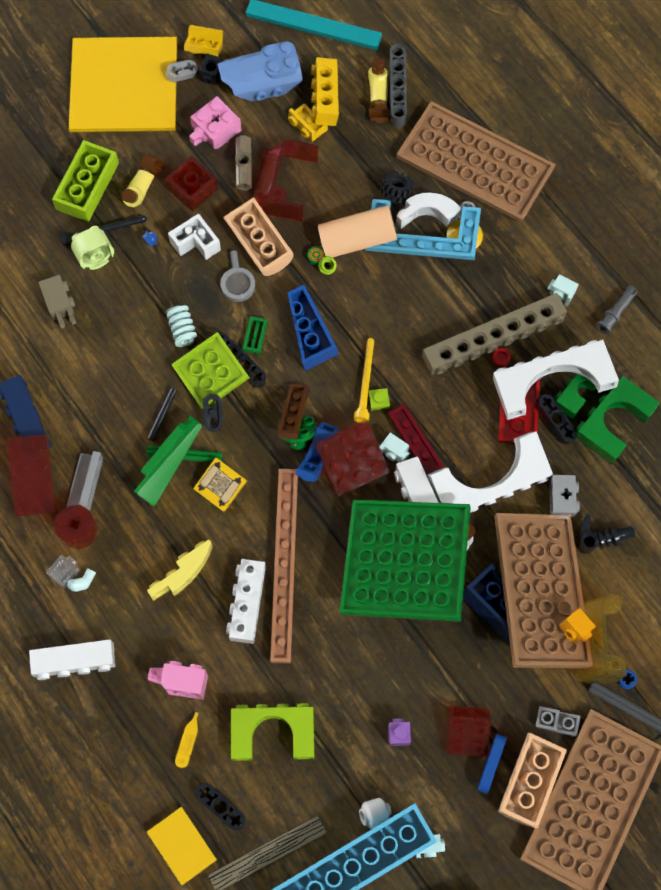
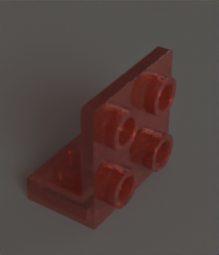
M449 706L446 753L451 755L487 757L491 727L490 710Z

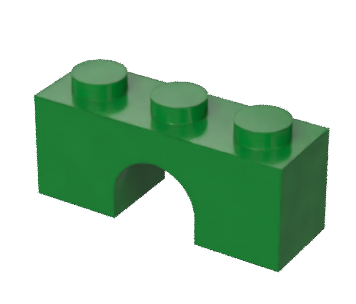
M577 374L574 378L570 377L565 384V387H567L565 391H559L554 398L563 413L570 420L574 419L586 401L578 394L577 389L587 388L592 392L596 389L590 380L580 374Z

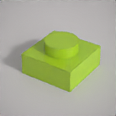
M387 388L369 390L371 411L390 408Z

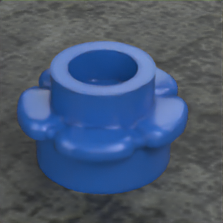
M146 230V233L142 235L145 241L151 247L155 244L158 245L157 240L159 238L152 230L150 232Z

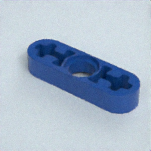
M498 733L494 737L477 787L478 791L486 794L490 789L506 742V737Z

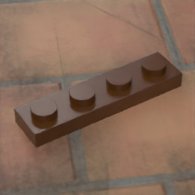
M290 384L277 432L278 438L298 439L309 394V385Z

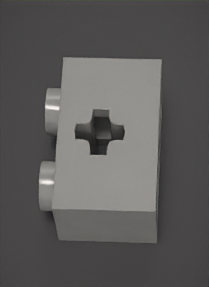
M576 475L551 476L549 480L550 515H571V518H574L576 513L579 512L580 502L576 500V493L579 492V482H576Z

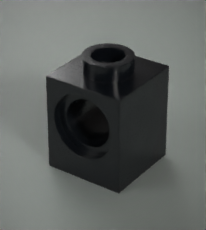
M206 54L199 70L201 81L207 84H218L221 76L217 64L223 62V58Z

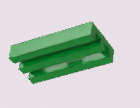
M250 316L242 347L245 353L247 351L250 354L257 353V355H261L268 319ZM253 321H255L256 326L254 330L251 347H247ZM260 323H263L258 348H255Z

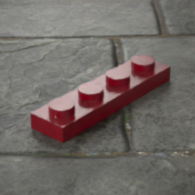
M403 404L388 412L390 420L402 439L409 445L412 455L414 457L418 456L426 476L429 473L444 468V465L406 405Z

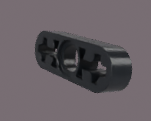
M544 394L537 398L535 402L536 409L558 440L563 444L573 442L577 438V432L554 398L549 394ZM553 415H557L559 417V424H556L552 420Z
M202 783L196 788V798L230 829L238 831L245 826L246 818L243 813L210 784ZM202 788L205 790L209 788L210 790L208 793L213 798L215 794L218 795V797L212 801L211 806L207 804L208 802H210V800L207 797H200L202 795V793L200 792ZM218 801H224L227 805L223 813L215 811V804ZM230 808L234 809L231 812L233 816H241L240 826L236 824L233 827L231 825L233 821L229 817L226 820L223 819L229 813Z

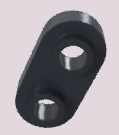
M209 393L205 395L202 402L203 420L207 430L216 432L223 426L222 400L216 393ZM214 399L216 402L214 405H209V400ZM215 418L217 421L211 424L210 419Z

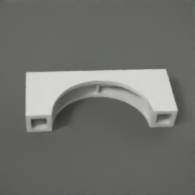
M593 340L584 346H573L564 352L556 351L544 358L540 356L527 363L519 362L514 367H503L493 373V381L507 420L526 415L525 396L529 388L538 379L550 373L566 371L580 374L594 384L598 393L616 388L619 379L604 341Z
M529 432L514 438L516 447L514 463L505 477L491 486L484 488L467 487L453 477L449 468H442L427 474L438 503L470 504L471 513L478 510V506L484 503L487 506L495 503L496 498L501 496L507 498L514 495L513 491L520 489V491L531 488L530 484L537 482V484L548 481V477L553 475L537 432Z

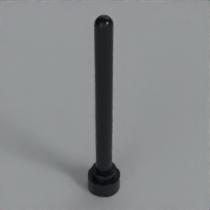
M141 215L98 227L104 232L146 222L147 217ZM67 230L60 232L63 246L71 245L72 236L85 230L71 233V231L67 232Z

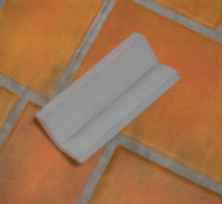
M93 451L92 455L80 454L67 503L68 509L90 513L103 462L101 452Z

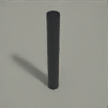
M170 388L147 439L155 440L177 393L176 389Z

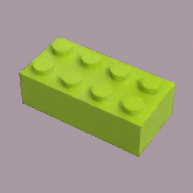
M83 140L52 198L55 209L89 222L119 164L117 153Z

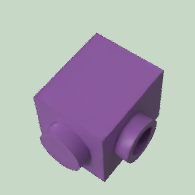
M393 719V722L388 724L389 746H409L411 744L410 722H405V719Z

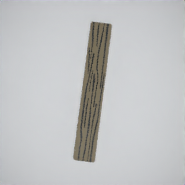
M316 816L209 874V879L215 890H222L324 835L326 831L319 817Z

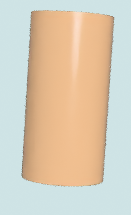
M254 197L223 217L264 276H270L281 271L291 262L293 252Z
M389 205L318 224L324 253L332 258L397 240Z
M528 733L498 812L518 823L538 829L567 750L532 733Z

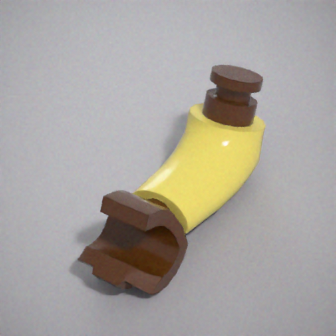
M382 58L373 59L372 68L368 71L371 96L369 121H376V123L390 121L389 105L387 104L389 94L388 71L385 69V60Z
M143 155L138 172L122 193V199L127 206L136 207L143 202L154 175H160L163 170L164 161L155 155Z

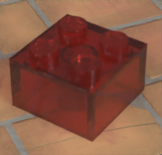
M193 156L188 158L165 178L167 189L192 212L218 190L217 178Z

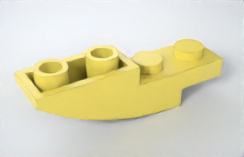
M210 540L206 542L201 541L195 545V549L191 552L181 554L178 557L179 560L176 561L179 569L171 570L166 574L165 579L162 581L157 580L149 586L150 589L147 592L153 601L169 590L175 596L193 581L211 553L213 547Z

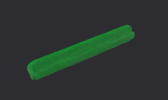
M149 445L146 450L147 456L152 457L161 446ZM188 449L183 460L212 463L215 458L222 461L223 455L221 452Z

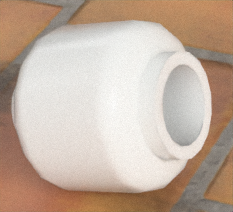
M381 798L364 802L359 810L362 824L370 829L387 821L392 814L390 805Z

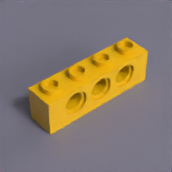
M316 57L315 65L312 64L311 75H314L311 82V89H314L311 102L314 103L312 117H315L316 125L336 126L339 116L337 59Z

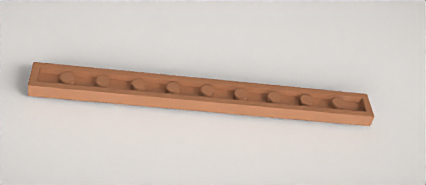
M279 469L271 663L291 664L298 476L295 474L297 469Z

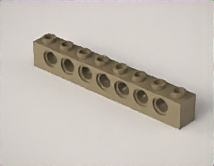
M555 293L423 349L422 358L431 375L436 373L439 375L452 366H461L466 360H475L485 352H494L499 346H508L518 338H527L532 332H541L551 324H560L564 321L567 310L558 294ZM541 313H547L549 316L545 317ZM524 320H531L532 323L528 324ZM509 326H512V327H514L516 330H515V331L509 330L508 327H509ZM496 333L499 337L495 338L491 334ZM479 340L483 344L477 345L474 341ZM462 347V348H464L466 351H465V352H460L457 348ZM441 355H448L449 359H443Z

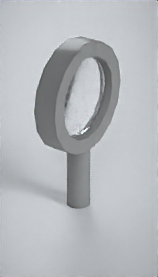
M231 251L232 269L224 273L220 286L223 295L233 302H242L253 295L255 279L249 270L239 268L237 251Z

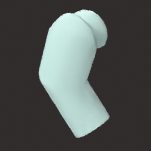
M87 569L82 578L70 579L67 586L75 592L86 590L96 573Z

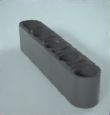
M395 44L390 49L389 57L390 123L393 127L400 128L405 125L407 114L406 50L403 45Z

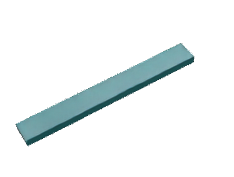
M250 0L246 10V16L373 50L378 49L382 38V33L257 0Z

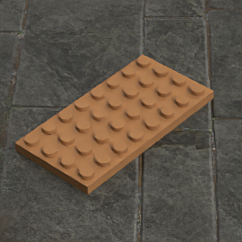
M432 101L396 154L397 159L521 223L556 164Z
M496 513L494 518L513 668H591L593 661L589 639L584 643L580 640L574 644L559 627L578 608L585 613L571 515Z
M590 709L551 791L538 829L534 828L519 860L574 890H603L661 760V745Z

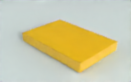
M182 807L147 831V834L182 886L217 860Z

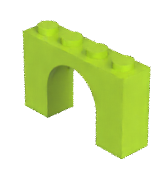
M301 703L297 704V707H289V704H277V708H268L267 704L256 705V708H248V705H236V708L231 709L232 761L253 760L254 731L261 722L267 719L282 720L291 728L293 733L294 760L314 759L313 707H309V704Z

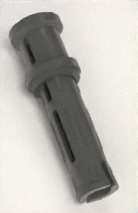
M629 285L614 306L605 311L602 320L598 321L595 325L599 332L605 335L610 334L613 325L619 322L621 313L637 295L638 291L635 290V287Z

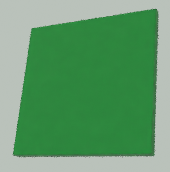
M353 500L339 610L340 615L461 622L470 504Z

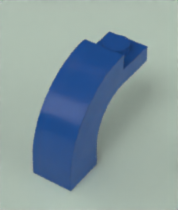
M325 422L320 423L316 429L309 451L297 468L295 475L300 476L305 481H317L332 451L340 428Z

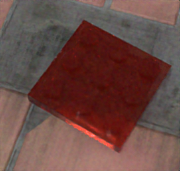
M364 420L315 443V447L338 497L390 473L368 420Z

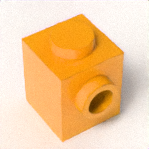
M580 608L559 625L565 636L574 644L580 640L584 643L593 635L590 631L596 627Z

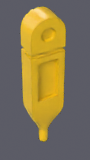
M195 712L193 719L186 725L175 759V763L179 768H185L190 760L198 734L197 712Z

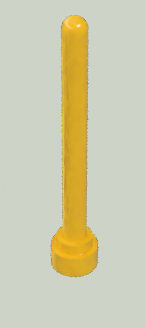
M368 338L366 344L359 408L354 412V421L358 423L369 422L370 414L366 408L374 348L373 338Z

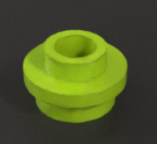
M325 256L319 260L318 268L321 273L329 275L336 270V261L332 257ZM324 263H329L330 268L326 269Z

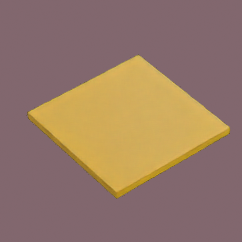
M177 37L73 38L69 131H176L177 82L169 81L165 76V72L170 64L177 63Z

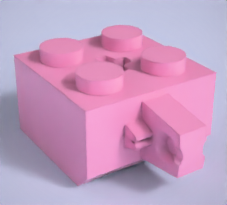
M215 97L190 116L194 132L189 138L194 146L202 141H207L214 149H219L242 131L240 118L219 97Z
M170 661V664L164 663L163 668H150L148 681L162 685L169 695L204 700L208 675L205 669H202V666L190 664V667H185L180 662Z

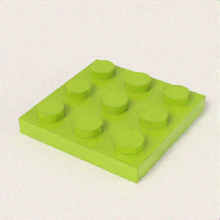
M218 332L171 364L202 410V402L205 395L216 393L222 398L250 378ZM214 399L209 400V405H213L216 401Z

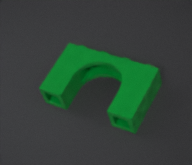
M624 376L618 381L617 387L611 389L608 395L606 393L603 394L598 401L600 405L597 409L593 407L588 413L589 419L586 422L582 421L576 428L578 431L577 439L611 465L623 452L627 444L608 431L604 424V413L612 408H622L645 423L660 404V402Z

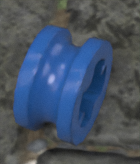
M625 670L618 675L617 681L621 688L631 689L637 684V676L633 671ZM626 675H629V678H632V682H630L628 685L625 684L626 681L623 682L622 679Z

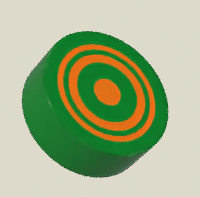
M315 246L308 250L307 259L310 264L318 266L319 260L325 257V253L321 247Z

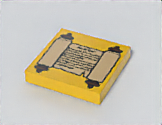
M215 458L193 489L225 512L247 480L221 460Z

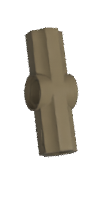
M240 135L236 138V188L246 191L252 188L251 138L246 135Z

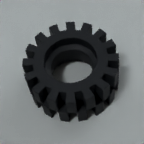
M390 171V174L387 172L383 176L380 193L383 197H387L386 200L388 201L391 199L393 203L395 201H398V203L403 201L405 203L412 195L415 185L413 179H410L409 175L404 176L405 173L403 172L402 174H399V171H396V173Z

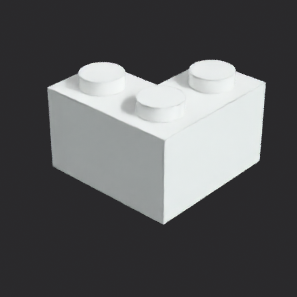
M199 214L168 233L171 245L180 256L194 247L198 249L205 260L221 251L219 239Z

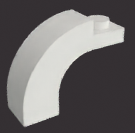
M417 194L406 200L405 208L397 214L396 225L402 229L416 217L430 215L437 218L448 228L454 221L460 218L462 208L452 199L441 194Z

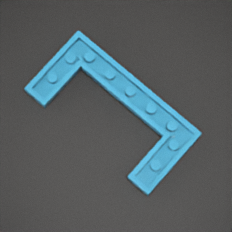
M373 199L371 210L389 205L391 208V200ZM462 208L458 239L396 234L397 240L365 248V250L475 260L481 208Z

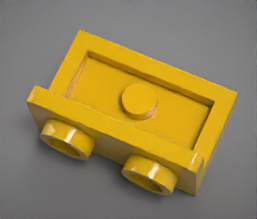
M190 25L188 38L184 44V51L194 54L201 53L219 56L223 47V31Z
M305 103L295 111L292 108L288 110L290 124L294 127L296 126L302 136L308 138L311 142L328 130L327 125L315 124L312 110Z

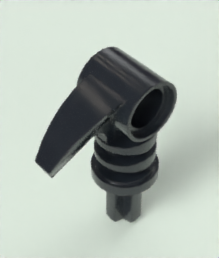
M587 514L579 529L577 546L581 553L590 554L596 547L603 549L604 545L610 547L611 543L614 546H618L620 541L635 537V530L632 526L618 530L615 527H610L609 532L603 530L602 534L599 531L593 533L590 531L591 515ZM584 540L591 541L592 547H587L584 544Z

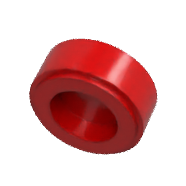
M498 348L492 354L493 364L500 368L506 367L511 360V354L505 348Z

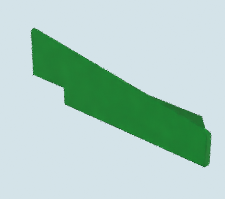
M189 416L184 424H179L142 468L141 472L146 475V478L134 492L152 506H155L202 428L198 421Z

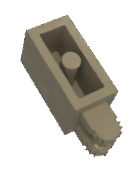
M59 274L39 281L53 321L58 320L62 329L65 328V322L62 318L69 316L72 325L76 324L72 308L75 306L72 295L69 297L66 291H69L66 280L62 281Z

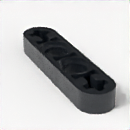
M218 331L229 349L237 351L235 357L240 364L242 362L250 364L249 369L245 370L250 377L247 381L255 388L264 386L266 383L265 372L224 332ZM253 371L257 377L261 375V381H254V375L251 372Z

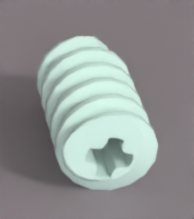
M185 305L174 306L165 311L177 347L191 345L194 342L193 339L197 336L196 332H192L195 330V327L191 325L193 320L188 319L191 314L187 312L189 308Z

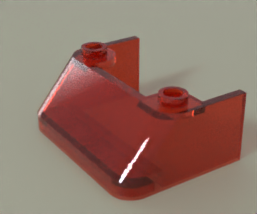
M287 140L265 151L253 197L266 215L303 222V205L286 202V191L275 185L283 157L318 163V145Z

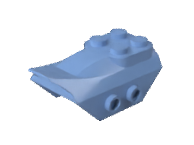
M291 42L267 45L259 52L226 59L217 64L222 82L232 88L234 96L249 101H261L269 97H279L289 92L302 81L300 63L295 46Z

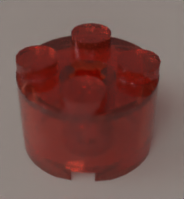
M82 505L68 506L55 517V531L66 546L83 549L95 540L98 531L97 522L91 512Z

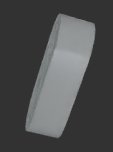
M192 60L172 63L167 67L165 76L171 82L190 79L195 76L198 67Z

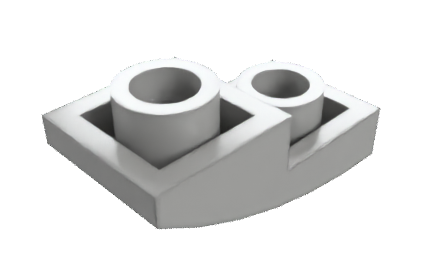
M539 706L536 727L577 737L581 716Z

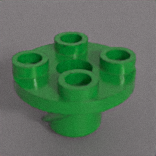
M311 416L303 417L298 439H281L290 442V447L300 450L308 445V440L316 432L314 418Z

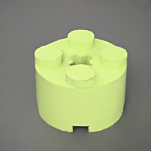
M92 226L90 229L72 236L71 249L80 266L84 269L85 267H89L90 270L98 269L109 262L108 258L110 255L112 257L114 255L111 243L104 231L99 229L98 226Z

